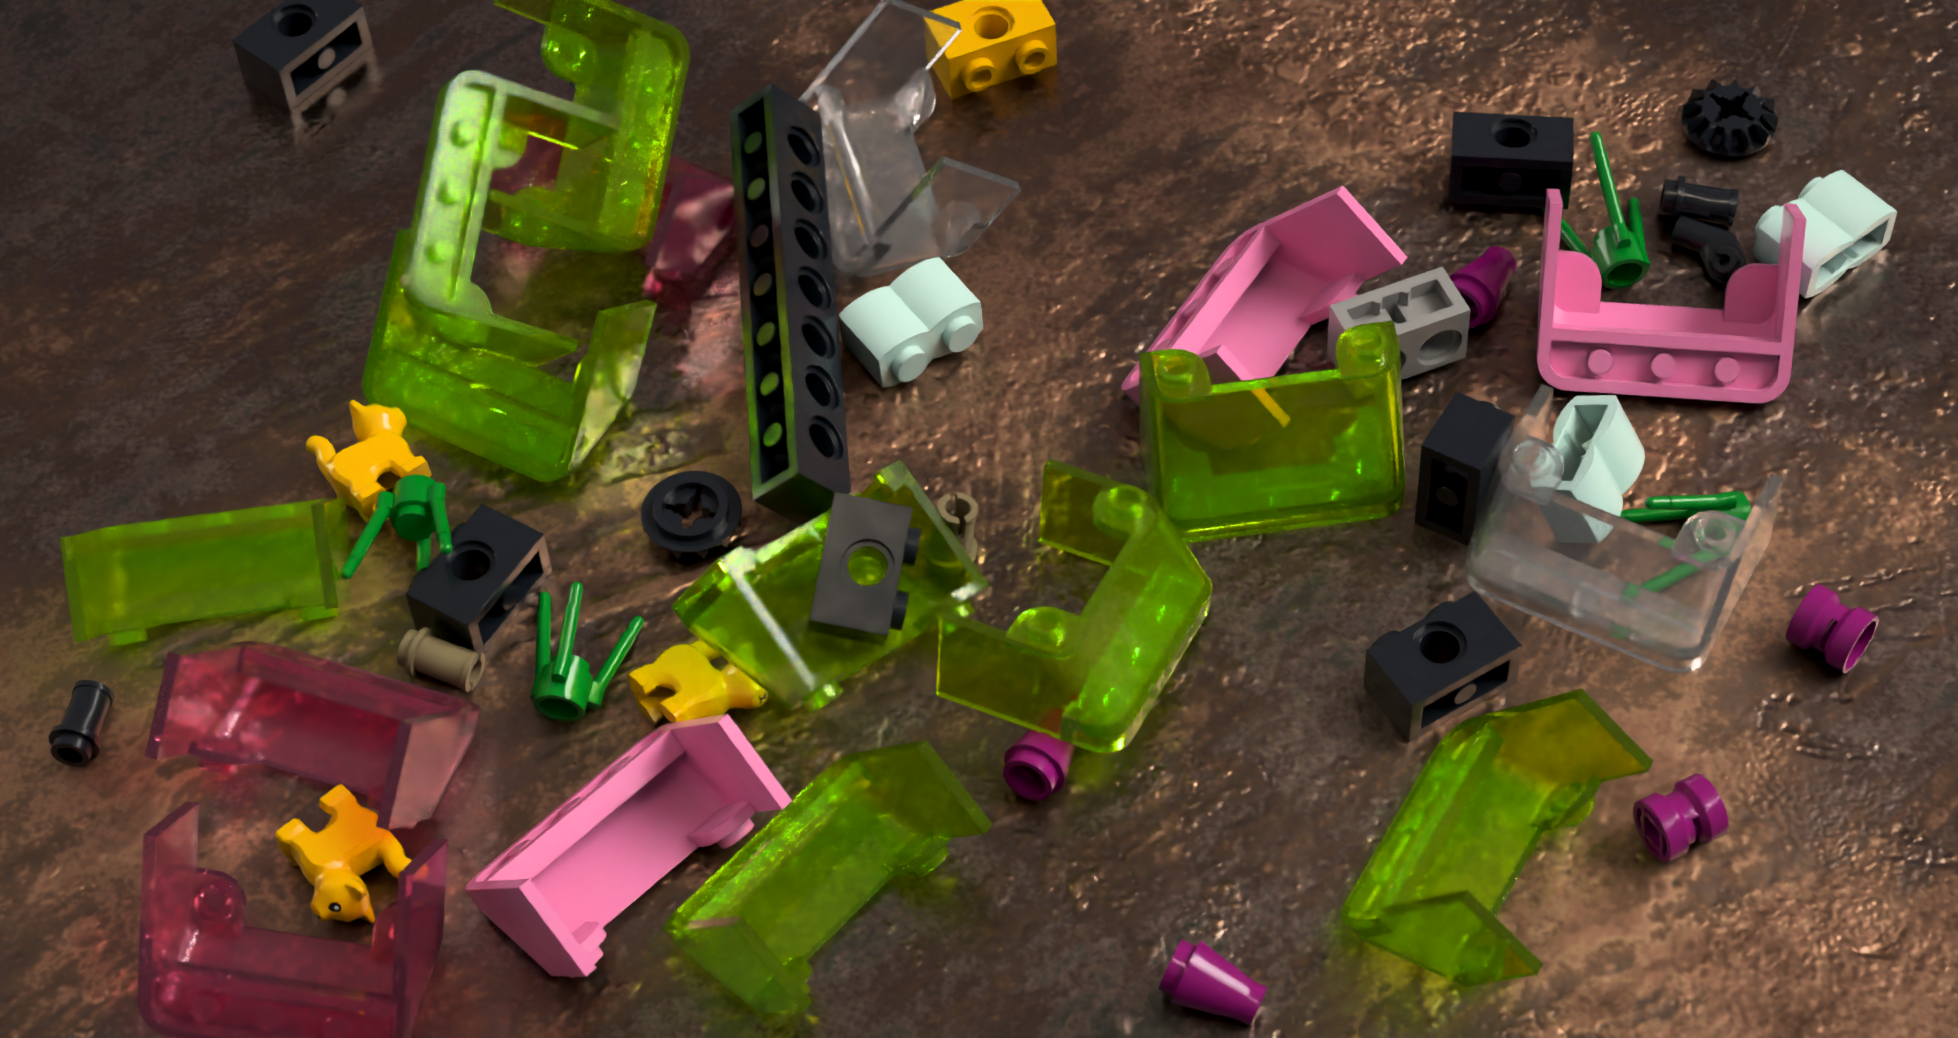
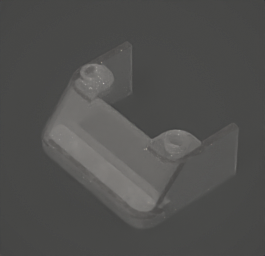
M881 0L799 98L801 102L821 114L834 265L840 271L859 277H869L912 267L922 261L935 257L943 260L963 254L1021 191L1017 181L944 156L926 173L913 133L923 121L930 117L936 103L934 85L928 70L960 34L962 28L957 21L901 0Z
M1541 384L1498 459L1466 552L1465 576L1468 583L1482 595L1663 670L1685 673L1699 668L1707 660L1771 539L1784 478L1773 474L1770 475L1746 521L1720 511H1703L1691 516L1684 523L1677 538L1673 539L1556 492L1563 479L1564 460L1561 453L1547 442L1554 388Z

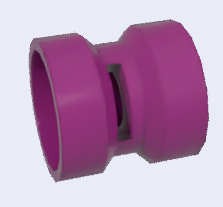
M1817 584L1810 590L1797 608L1788 626L1786 640L1802 650L1816 649L1824 654L1826 664L1842 673H1847L1854 667L1868 647L1877 629L1879 618L1862 607L1851 609L1840 603L1838 593L1822 584Z
M1697 773L1674 784L1673 792L1667 795L1655 792L1638 800L1633 806L1634 822L1644 845L1658 861L1663 863L1670 862L1686 854L1689 844L1698 841L1707 844L1728 833V815L1721 797L1711 782L1703 775Z

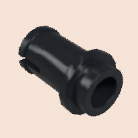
M1678 175L1676 181L1665 179L1660 198L1659 215L1670 216V223H1677L1678 218L1683 215L1697 221L1724 225V227L1731 228L1736 214L1739 190L1685 183V176Z
M80 680L75 683L71 700L61 724L54 726L48 736L49 743L52 746L51 754L57 761L72 767H83L89 763V760L96 758L100 753L101 741L98 737L108 709L112 706L115 698L112 690L106 685L93 680Z

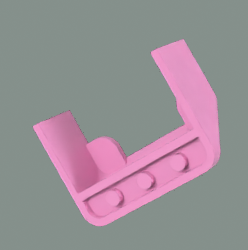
M1344 186L1262 222L1245 231L1223 251L1125 378L1121 389L1139 408L1220 446L1228 447L1236 443L1240 447L1246 446L1260 434L1284 426L1290 418L1269 395L1265 387L1311 325L1329 318L1330 305L1358 296L1356 292L1365 280L1401 266L1407 259V256Z
M1547 189L1539 279L1537 365L1541 376L1548 384L1566 391L1744 403L1769 402L1784 392L1791 377L1806 218L1797 204L1784 203L1778 264L1751 263L1742 266L1731 275L1727 282L1724 308L1709 309L1601 302L1602 279L1596 263L1583 253L1559 250L1563 203L1559 189Z
M729 714L668 723L653 730L632 745L478 872L464 889L481 912L551 976L586 977L597 968L594 964L603 955L599 945L607 935L603 929L604 926L696 848L710 846L717 842L722 849H725L738 842L752 830L754 823L750 818L756 812L782 810L792 800Z

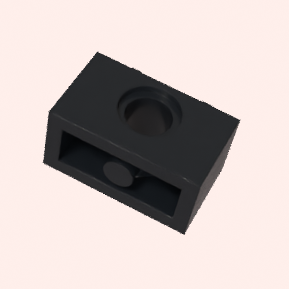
M284 0L232 40L244 81L289 111L293 110L373 46L363 6L354 0Z
M1453 112L1449 157L1448 203L1545 208L1547 189H1559L1563 203L1562 209H1568L1574 163V118Z
M1456 391L1421 446L1415 512L1416 524L1471 548L1474 546L1506 494L1515 422L1514 415L1502 411L1490 402L1478 401Z
M835 492L807 631L880 646L885 645L889 629L902 631L909 592L897 590L902 565L914 567L921 535L920 528L909 526L913 507ZM857 557H872L881 564L884 578L875 585H861L850 576L848 564Z
M481 504L466 522L458 524L452 531V552L449 555H444L440 552L428 567L420 569L413 577L405 595L416 630L419 631L424 627L431 628L435 631L436 638L474 652L479 651L485 655L553 570L543 533Z
M1474 591L1455 602L1446 601L1437 605L1424 619L1400 632L1393 630L1380 636L1366 650L1363 687L1406 740L1411 742L1516 684L1522 645ZM1438 660L1446 663H1434L1431 661Z

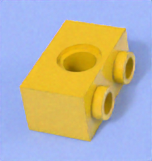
M962 0L922 13L925 54L950 99L982 91L988 87L1057 65L1056 24L1042 0Z

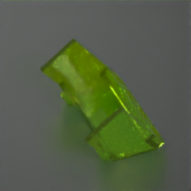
M494 0L493 4L545 25L541 41V55L546 67L555 76L576 84L554 191L540 186H528L509 195L493 188L448 205L446 217L530 247L624 254L644 247L651 240L655 231L690 61V50L685 37L674 26L611 0Z
M478 70L461 72L444 83L439 91L400 277L401 289L407 301L442 337L461 345L534 367L576 352L578 339L493 314L487 295L480 287L470 282L492 170H502L518 162L524 154L528 134L579 151L619 131L620 118Z
M445 221L398 230L362 378L363 392L368 403L389 408L398 407L405 414L407 425L535 480L552 482L572 475L580 467L633 395L657 304L649 300H642L598 311L587 355L579 362L572 384L476 344L481 323L479 306L475 298L467 290L446 282L460 224L453 221Z
M1049 458L1044 465L1038 542L1108 565L1110 568L1079 616L1050 606L1035 607L1021 613L1008 632L945 610L940 618L936 695L1091 751L1113 752L1124 748L1132 741L1208 615L1212 595V582L1161 507L1149 493L1135 486L1127 485Z
M345 496L112 525L60 537L74 642L88 641L97 636L107 634L108 646L137 643L147 640L146 628L156 627L161 624L282 608L287 610L299 609L301 620L321 619L340 615L339 607L351 601L350 579L345 580L340 576V571L349 556V532Z
M1583 689L1463 721L1454 727L1436 747L1347 898L1341 911L1342 921L1363 941L1463 987L1485 985L1537 975L1543 963L1496 918L1500 908L1544 831L1563 826L1574 827L1578 825L1594 809L1596 804L1594 796L1602 782L1648 772L1654 761Z
M927 740L854 752L842 757L818 775L791 803L781 810L669 917L664 924L663 930L685 955L757 1012L777 1014L804 1012L813 1003L807 996L810 986L806 981L813 971L807 960L893 876L905 875L912 871L917 876H923L931 872L948 856L950 851L946 845L953 838L985 834L993 824Z

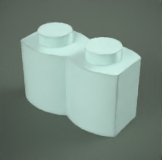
M1844 170L1836 171L1825 178H1814L1803 188L1798 199L1788 202L1790 204H1797L1806 218L1799 294L1804 298H1810L1824 291L1837 281L1847 269L1859 266L1879 252L1891 238L1897 211ZM1776 205L1768 209L1756 224L1755 234L1757 236L1752 256L1760 263L1778 264L1784 205L1782 207Z
M939 257L927 259L912 266L898 276L889 286L874 289L860 296L838 315L843 344L882 388L914 380L922 374L933 358L965 350L983 330L981 302Z
M1616 395L1575 396L1564 407L1556 420L1553 429L1554 443L1537 460L1530 477V489L1560 542L1600 543L1612 531L1619 520L1623 507L1622 494L1638 478L1643 468L1645 451Z

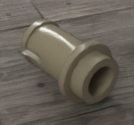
M955 492L953 511H950L951 497L949 493L939 499L936 508V529L927 541V553L935 566L942 571L951 573L964 570L975 560L978 552L977 541L973 536L975 521L979 511L978 504L974 498L961 492Z
M424 627L419 631L410 629L404 635L397 652V664L405 667V672L408 676L417 678L424 674L459 687L462 691L469 692L475 689L481 679L485 666V655L479 651L474 652L436 638V633L433 629Z

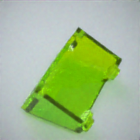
M1393 320L1361 324L1343 332L1336 342L1335 362L1337 368L1211 385L1209 372L1204 360L1193 352L1184 349H1166L1139 353L1140 450L1154 520L1159 532L1166 538L1178 543H1195L1378 519L1389 516L1397 511L1405 499L1406 468L1400 345Z
M901 459L879 470L873 476L875 480L861 494L858 492L853 495L913 507L909 526L921 529L914 567L902 565L897 590L909 592L902 631L889 629L884 646L807 631L831 508L826 513L755 552L751 547L745 550L743 546H740L718 558L671 606L689 632L791 711L804 705L809 714H812L838 697L843 692L839 684L937 625L944 634L951 631L976 612L970 602L989 586L986 579ZM857 557L848 564L850 576L861 585H875L884 578L881 564L872 557Z

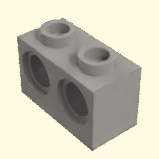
M1442 266L1330 305L1327 354L1353 397L1466 358L1470 308Z

